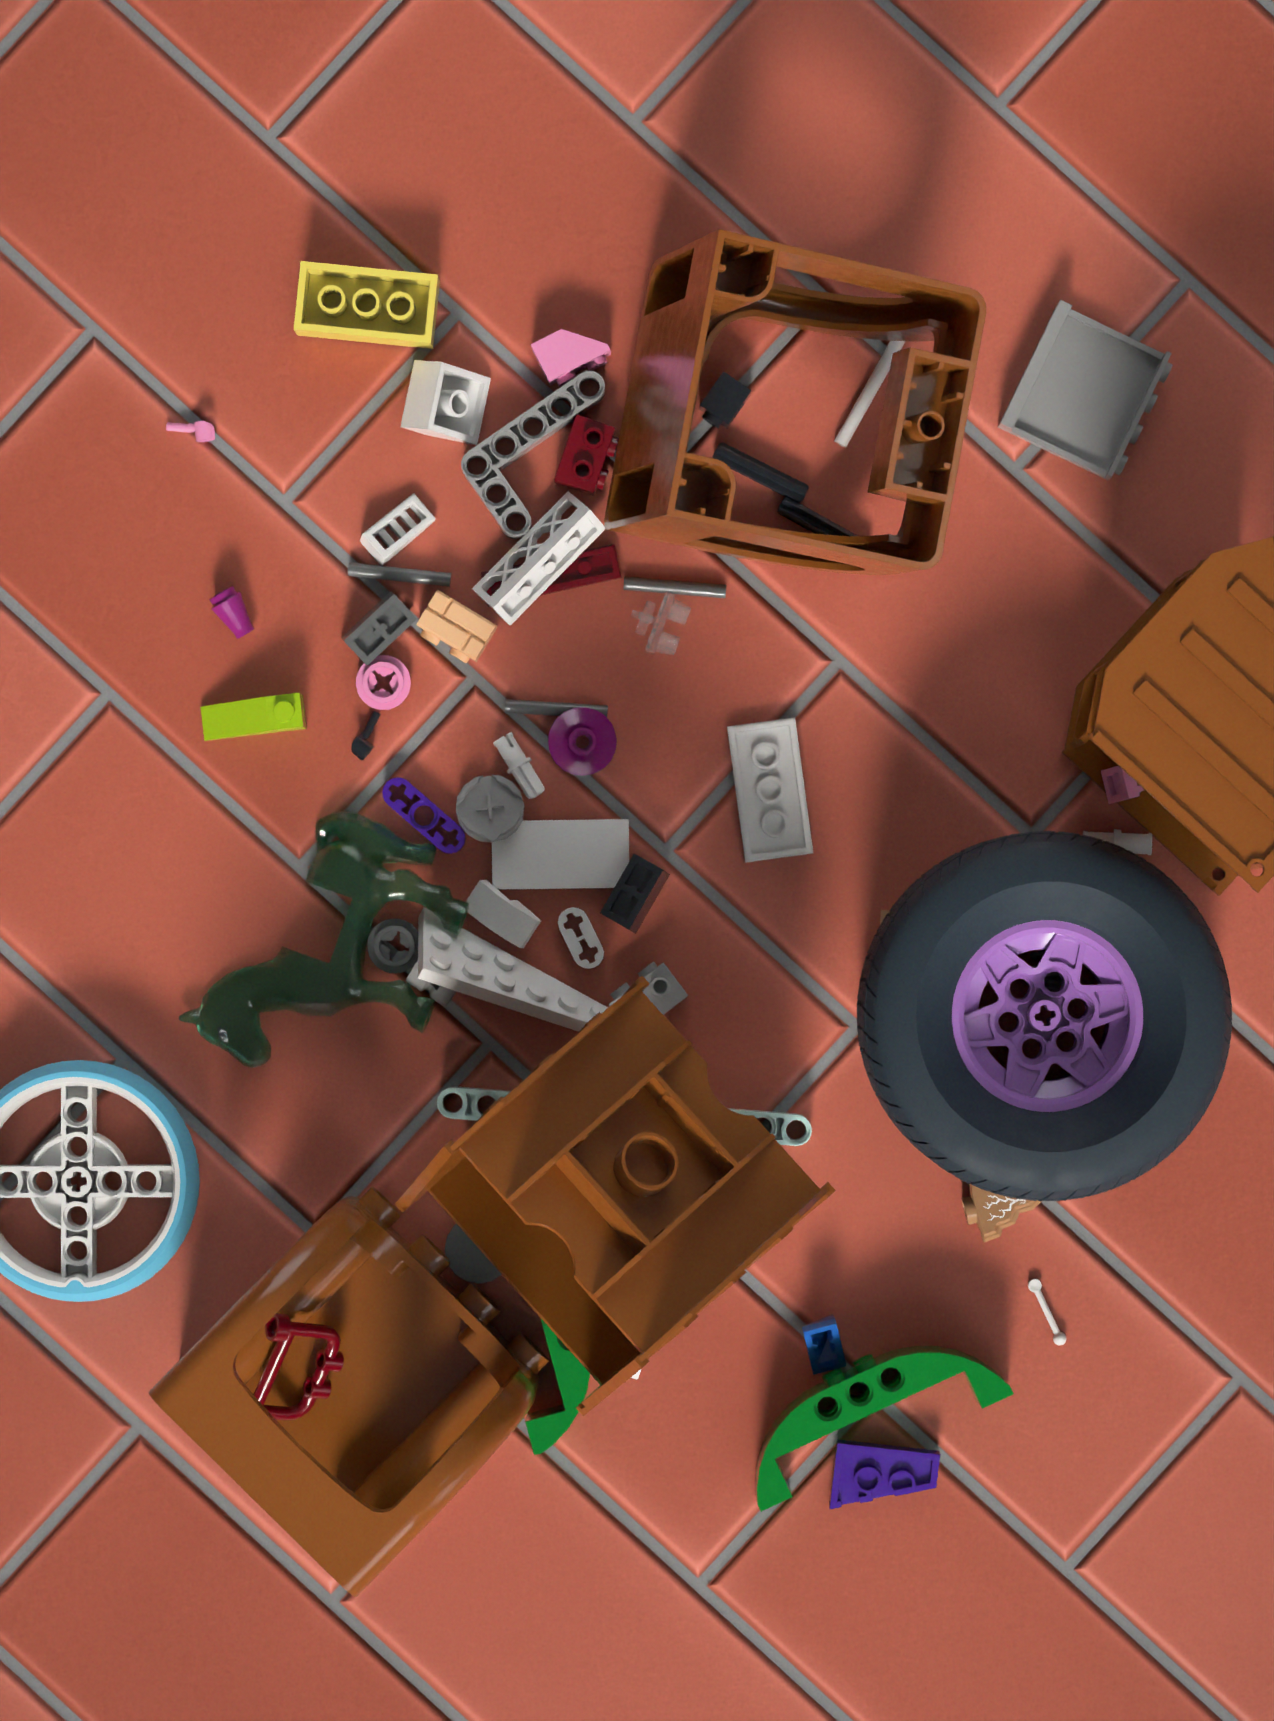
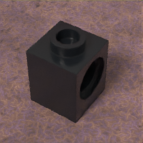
M723 371L700 404L699 410L704 412L702 418L715 428L723 425L728 429L750 397L751 390Z

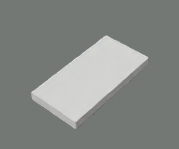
M795 717L727 726L745 863L813 854Z
M629 819L523 820L517 831L507 839L492 842V885L498 890L614 888L629 863Z

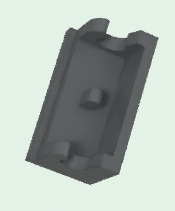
M390 591L341 638L368 666L417 618Z

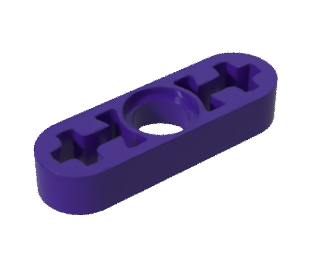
M399 777L392 778L386 782L382 791L384 801L442 852L448 854L456 853L463 848L466 841L464 830L407 780ZM402 784L405 785L404 794L411 800H413L415 794L421 798L410 807L407 815L402 811L403 808L407 807L402 800L397 799L395 802H392L390 799L393 795L390 788L393 785L396 787H400ZM429 806L433 810L434 819L429 825L422 826L415 821L414 813L418 807ZM440 817L446 820V823L441 825L446 831L451 832L454 829L458 831L456 839L459 843L456 846L449 844L447 847L443 846L444 837L437 831L434 837L428 834V831L437 826Z

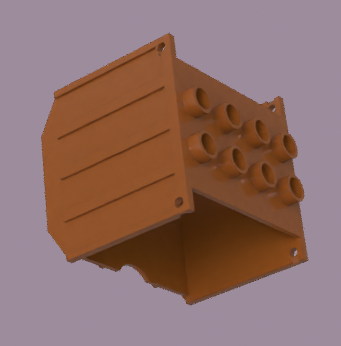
M1274 536L1211 553L1207 559L1201 560L1194 569L1185 571L1181 577L1174 579L1076 686L1065 749L1062 751L1070 761L1105 793L1101 770L1119 766L1137 782V786L1140 785L1144 791L1139 792L1140 796L1116 803L1144 829L1152 833V836L1217 896H1220L1237 876L1246 881L1257 893L1274 876ZM1215 868L1222 869L1224 873L1220 881H1216L1212 877V871ZM1263 868L1260 876H1254L1250 871Z
M643 976L639 977L622 997L603 1013L599 1012L589 1020L577 1035L553 1056L550 1054L538 1064L531 1074L504 1098L501 1096L488 1107L477 1122L456 1142L451 1139L445 1144L395 1203L403 1213L428 1191L595 1378L600 1386L576 1407L583 1416L650 1362L648 1359L687 1328L699 1317L697 1315L735 1284L747 1273L745 1271L784 1239L794 1229V1225L836 1191L829 1182L819 1188L775 1140L776 1136L773 1133L770 1134L754 1115H743L731 1111L715 1097L708 1082V1064L691 1046L692 1043L689 1040H685L643 993L650 984Z

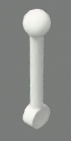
M1031 1279L1028 1282V1289L1035 1293L1054 1333V1343L1057 1345L1065 1344L1067 1337L1063 1332H1060L1041 1292V1282L1038 1279Z

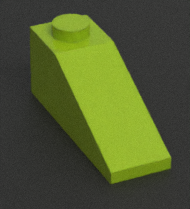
M300 692L200 707L204 741L307 729L304 700Z

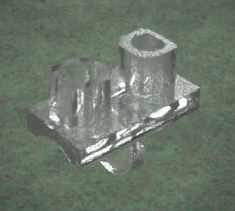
M665 592L657 617L652 616L656 604L650 601H646L643 612L632 610L630 617L639 620L635 633L645 636L648 625H653L645 647L646 653L655 655V652L666 655H675L680 637L663 632L667 619L685 626L691 607L675 600L676 595Z

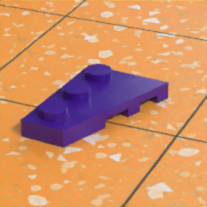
M837 1439L829 1509L840 1508L844 1504L859 1501L860 1503L873 1501L874 1498L893 1494L899 1496L936 1488L940 1451Z

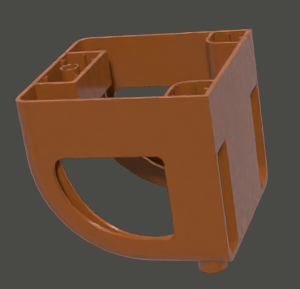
M721 229L656 259L651 268L647 283L605 511V529L742 559L826 572L893 575L932 568L941 559L986 317L984 298L978 291L969 287ZM776 266L905 297L873 298L850 296L774 283ZM746 319L854 338L888 341H934L933 352L910 347L894 352L891 360L868 493L906 502L902 523L897 535H824L775 529L730 520L736 490V481L732 470L727 464L718 459L687 453L703 363L708 359L714 339L725 326L733 321Z
M371 1187L361 1198L355 1196L345 1197L331 1207L149 1391V1395L154 1402L327 1573L355 1597L454 1498L519 1425L535 1401L539 1385L538 1372L549 1362L547 1356L522 1332H519L508 1342L490 1324L501 1311L475 1284L470 1283L460 1294L441 1276L443 1271L451 1264V1261L431 1240L422 1234L410 1245L391 1226L401 1217V1214L374 1187ZM276 1313L287 1314L291 1322L331 1326L339 1333L341 1339L339 1351L343 1353L344 1364L341 1371H329L327 1375L332 1387L330 1396L327 1399L317 1398L311 1410L303 1417L295 1420H276L254 1396L255 1389L277 1342L269 1341L265 1334V1325ZM294 1336L264 1405L289 1407L301 1401L304 1395V1382L307 1377H312L316 1368V1355L319 1350H324L327 1344L326 1339Z

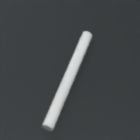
M906 341L889 342L836 436L835 443L842 447H847L890 370L893 353L900 351Z

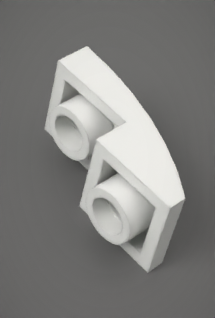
M479 880L462 907L483 925L519 948L525 947L541 922L538 917L518 900H509L487 880Z

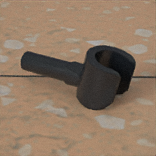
M376 711L372 712L364 730L352 743V753L360 760H364L375 747L367 739L381 716Z

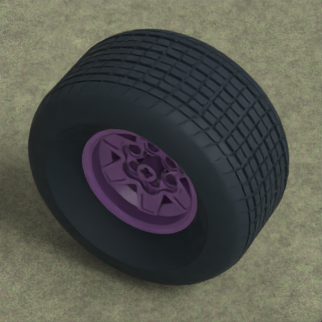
M1035 831L1006 835L963 849L959 853H955L933 866L899 897L883 919L867 952L868 955L865 958L857 996V1031L864 1067L873 1091H875V1095L888 1117L914 1147L948 1173L983 1190L1016 1199L1060 1201L1093 1196L1129 1183L1166 1159L1190 1135L1213 1100L1223 1076L1232 1032V1003L1227 971L1214 935L1210 932L1211 929L1194 903L1170 877L1166 876L1165 873L1152 863L1146 862L1144 858L1111 842L1077 833ZM1046 949L1035 968H1032L1017 956L1032 950ZM1082 964L1091 972L1099 985H1082L1080 983ZM1050 972H1056L1062 978V985L1055 992H1050L1044 985V979ZM1020 978L1026 982L1028 991L1023 998L1016 999L1010 993V985L1014 980ZM987 981H989L998 1000L995 1003L978 1009L981 994ZM1075 998L1081 999L1085 1005L1084 1014L1079 1018L1071 1017L1067 1011L1069 1002ZM1043 1005L1045 1010L1051 1011V1017L1047 1018L1046 1025L1042 1021L1035 1019V1014L1040 1013V1006ZM1005 1012L1013 1013L1017 1019L1015 1028L1009 1032H1004L998 1024L1000 1016ZM1105 1024L1104 1034L1098 1046L1092 1038L1090 1031L1095 1027ZM1068 1031L1074 1038V1044L1070 1050L1061 1051L1056 1045L1057 1036L1062 1032ZM1030 1038L1037 1040L1040 1046L1039 1053L1033 1058H1027L1022 1053V1044ZM986 1046H1006L1008 1048L1006 1069L993 1058ZM1053 1063L1058 1064L1069 1073L1060 1078L1044 1080Z

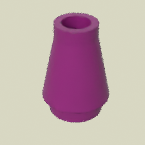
M233 586L209 599L213 605L212 611L234 633L237 639L255 629L250 621L241 592H236Z

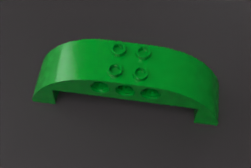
M542 1319L541 1322L563 1404L527 1414L525 1423L534 1455L541 1454L550 1448L570 1427L579 1412L576 1407L585 1398L590 1373Z
M911 1346L896 1349L875 1358L872 1354L865 1355L853 1362L855 1367L843 1373L841 1368H838L823 1375V1382L799 1395L775 1419L764 1438L757 1460L755 1495L758 1507L762 1512L792 1498L791 1489L776 1458L961 1372L964 1373L975 1399L982 1409L1014 1393L1010 1385L994 1369L977 1358L955 1349L939 1346ZM889 1367L897 1369V1375L892 1381L881 1380L883 1370ZM856 1382H863L866 1384V1390L863 1394L854 1396L849 1393L851 1385ZM823 1397L835 1399L834 1406L829 1410L819 1409L817 1407L818 1402Z

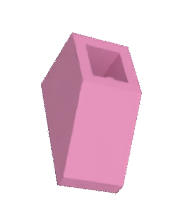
M563 329L531 344V349L550 386L556 382L559 387L563 386L576 377V372L588 367L589 371H593L608 362L606 357L611 355L608 344Z

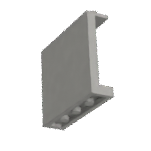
M1059 300L998 428L1109 480L1114 473L1117 475L1121 474L1128 460V457L1123 455L1128 443L1133 445L1136 443L1143 429V426L1138 424L1143 412L1148 414L1151 412L1158 395L1154 394L1153 391L1158 381L1162 383L1166 381L1173 364L1168 362L1172 353L1167 351L1163 354L1072 310L1071 304Z

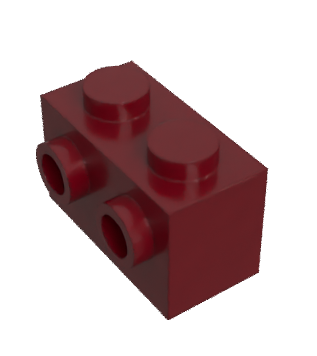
M576 414L554 479L555 483L594 496L596 488L603 490L609 470L603 469L607 456L614 458L619 438L614 436L616 428Z

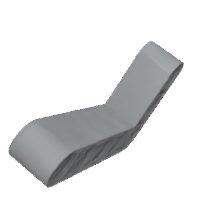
M594 371L580 373L463 456L461 468L466 479L502 531L509 538L521 539L532 528V520L528 510L500 471L574 421L576 414L581 416L597 405L605 395V382L599 373ZM593 380L598 383L600 389L594 396H585L580 391L581 384L584 381ZM564 399L571 404V410L567 415L558 416L552 411V406L557 400ZM537 419L542 422L543 429L538 435L531 436L524 431V425L528 420ZM503 438L511 439L515 443L514 451L509 455L499 454L496 451V445L499 440ZM481 458L486 461L487 467L482 474L474 475L468 471V464L472 459ZM501 486L506 490V497L502 502L493 503L487 498V493L491 487ZM520 514L525 517L526 524L522 530L512 531L507 527V520L511 515Z

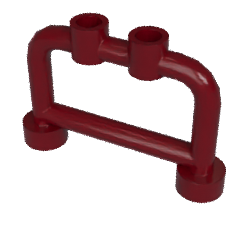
M276 1313L265 1325V1334L269 1341L277 1342L255 1389L254 1396L276 1420H295L307 1414L314 1406L317 1398L327 1399L330 1396L332 1387L327 1375L329 1371H341L344 1364L343 1353L339 1351L341 1339L339 1333L331 1326L291 1322L287 1314ZM294 1336L326 1339L327 1344L324 1350H319L316 1355V1368L312 1377H307L304 1382V1395L301 1401L289 1407L264 1405Z

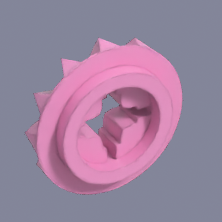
M379 655L368 666L364 663L357 673V692L360 698L374 709L390 710L402 704L410 692V674L405 665L392 656ZM374 671L383 677L392 675L394 672L396 673L390 681L391 689L394 692L392 695L384 689L372 693L378 684L375 679L376 676L373 674Z

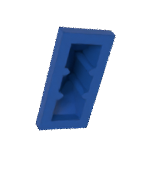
M833 1314L802 1327L813 1375L846 1367L840 1335Z

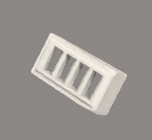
M413 493L362 534L360 542L373 558L383 566L429 527L436 518ZM409 507L421 520L419 524H416L406 512ZM400 517L410 531L406 533L396 519ZM387 526L399 538L396 542L385 530ZM377 535L388 547L386 550L375 539Z

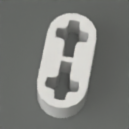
M574 907L567 908L559 916V930L575 962L582 968H595L604 957V950L598 936L583 910ZM569 913H573L575 917L581 916L583 918V922L579 924L583 935L578 938L572 928L566 930L564 927V923L568 921L566 915ZM584 938L590 948L596 946L598 949V953L594 955L596 961L593 963H589L587 959L581 961L579 958V954L583 952L579 941Z

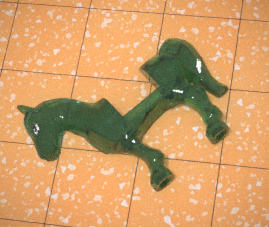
M348 810L333 812L321 817L315 825L317 854L309 867L306 882L352 898L330 963L282 946L278 955L273 960L255 966L244 967L226 974L207 991L200 1007L181 1014L179 1020L195 1024L198 1032L205 1040L227 1051L244 1066L251 1068L263 1065L271 1057V1045L260 1024L259 1013L289 1010L307 1016H332L350 1005L380 1002L398 1009L406 1016L411 1028L424 1033L430 1021L435 1000L417 996L411 985L401 980L390 982L365 980L363 966L367 939L373 918L387 902L404 900L423 905L439 917L445 930L457 936L461 932L469 909L468 902L453 898L450 888L445 885L427 883L410 869H398L390 872L384 868V863L397 862L424 866L432 865L436 855L435 845L430 843H410L396 835L384 824ZM332 835L339 838V840L328 843V838Z

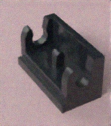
M633 854L600 914L636 934L670 874L640 856Z

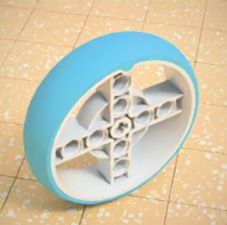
M72 1060L47 1064L18 1076L0 1090V1129L7 1119L22 1105L43 1093L61 1088V1133L48 1139L37 1150L30 1165H0V1198H31L37 1212L48 1223L61 1229V1274L44 1269L23 1257L9 1244L1 1232L0 1273L16 1285L51 1299L85 1302L111 1298L125 1293L153 1277L168 1263L183 1243L191 1227L199 1197L200 1177L196 1149L191 1134L176 1108L164 1094L142 1077L115 1065L97 1061ZM97 1088L126 1098L151 1119L167 1146L171 1164H127L123 1153L116 1144L107 1137L97 1133ZM76 1102L84 1104L87 1108V1117L81 1122L76 1121L71 1116V1107ZM75 1137H81L87 1143V1151L83 1156H78L71 1150V1141ZM42 1171L50 1174L53 1180L52 1187L47 1191L39 1188L36 1182L37 1175ZM110 1171L117 1172L121 1176L122 1184L118 1190H111L105 1183V1177ZM149 1171L155 1175L157 1182L153 1190H146L141 1186L139 1179L142 1172ZM6 1172H12L18 1178V1186L13 1191L6 1189L2 1184V1177ZM77 1172H81V1177H86L87 1184L81 1186L80 1190L76 1189V1185L71 1184V1178L77 1176ZM172 1197L165 1221L149 1245L127 1263L112 1270L97 1273V1229L111 1222L120 1213L127 1198ZM75 1206H80L87 1212V1221L83 1225L76 1224L71 1219V1210ZM74 1241H81L86 1245L87 1255L84 1259H77L72 1255L71 1245Z

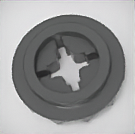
M388 919L379 923L371 931L368 938L367 949L370 959L379 969L388 973H402L412 968L418 961V931L415 926L402 919ZM398 931H400V943L405 945L406 948H410V950L398 951L391 961L390 948L381 944V940L393 941Z

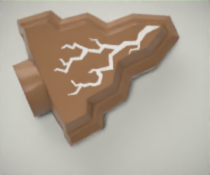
M969 1183L970 1196L961 1198L968 1225L977 1223L983 1242L1000 1237L1002 1229L1015 1224L1019 1213L1033 1210L1042 1202L1006 1197L983 1190Z

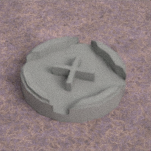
M482 775L473 778L463 786L457 796L456 815L460 826L467 835L478 841L497 842L507 839L517 831L523 821L524 802L521 791L512 781L500 775L485 777Z

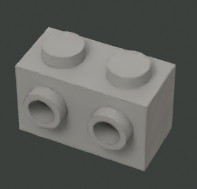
M653 961L638 973L640 977L643 976L650 983L643 993L663 1015L689 996L664 963L657 966ZM627 982L610 994L614 1000L609 1003V1006L620 999L630 986Z

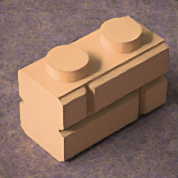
M439 590L436 591L416 624L422 629L421 637L436 646L440 641L452 647L449 654L464 663H467L469 658L475 662L478 661L497 629L496 624Z

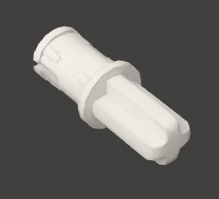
M510 732L506 734V737L502 736L493 743L509 768L507 773L513 774L526 797L532 799L540 795L545 788L529 763L532 759L530 757L526 758L513 733Z

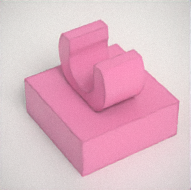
M1119 766L1101 770L1109 804L1140 796L1139 792L1144 791Z

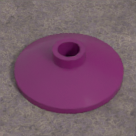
M587 707L573 708L562 713L554 721L548 736L549 751L555 763L562 770L578 776L592 775L604 769L612 760L617 745L616 733L609 719L601 712ZM579 736H586L589 739V745L584 749L576 745V739Z

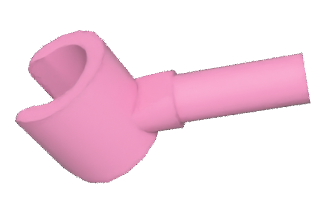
M197 421L189 424L167 422L166 424L167 431L195 432L196 442L215 440L214 426L206 421Z

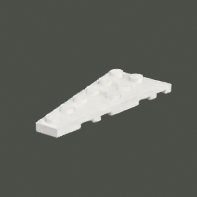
M423 907L418 917V979L576 1031H580L599 1012L603 1013L608 1008Z

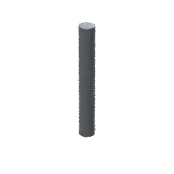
M351 562L348 565V576L447 587H450L451 573Z
M624 576L623 590L726 598L727 585Z
M505 699V713L560 716L567 710L587 707L601 712L606 717L608 715V705Z

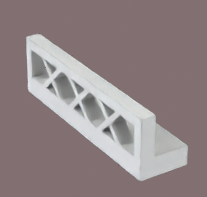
M568 491L472 589L507 624L511 625L605 530V526L587 506ZM571 505L577 508L568 519L561 520L562 514ZM550 532V537L544 543L537 544L538 538L543 533ZM526 556L525 562L519 568L513 569V564L520 557ZM502 581L501 587L492 596L486 592L495 582Z

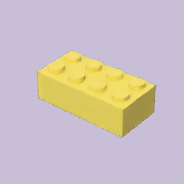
M301 261L294 331L298 336L433 349L440 285L439 277L437 274Z

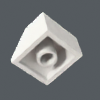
M414 360L400 427L428 436L477 445L491 378L444 362Z

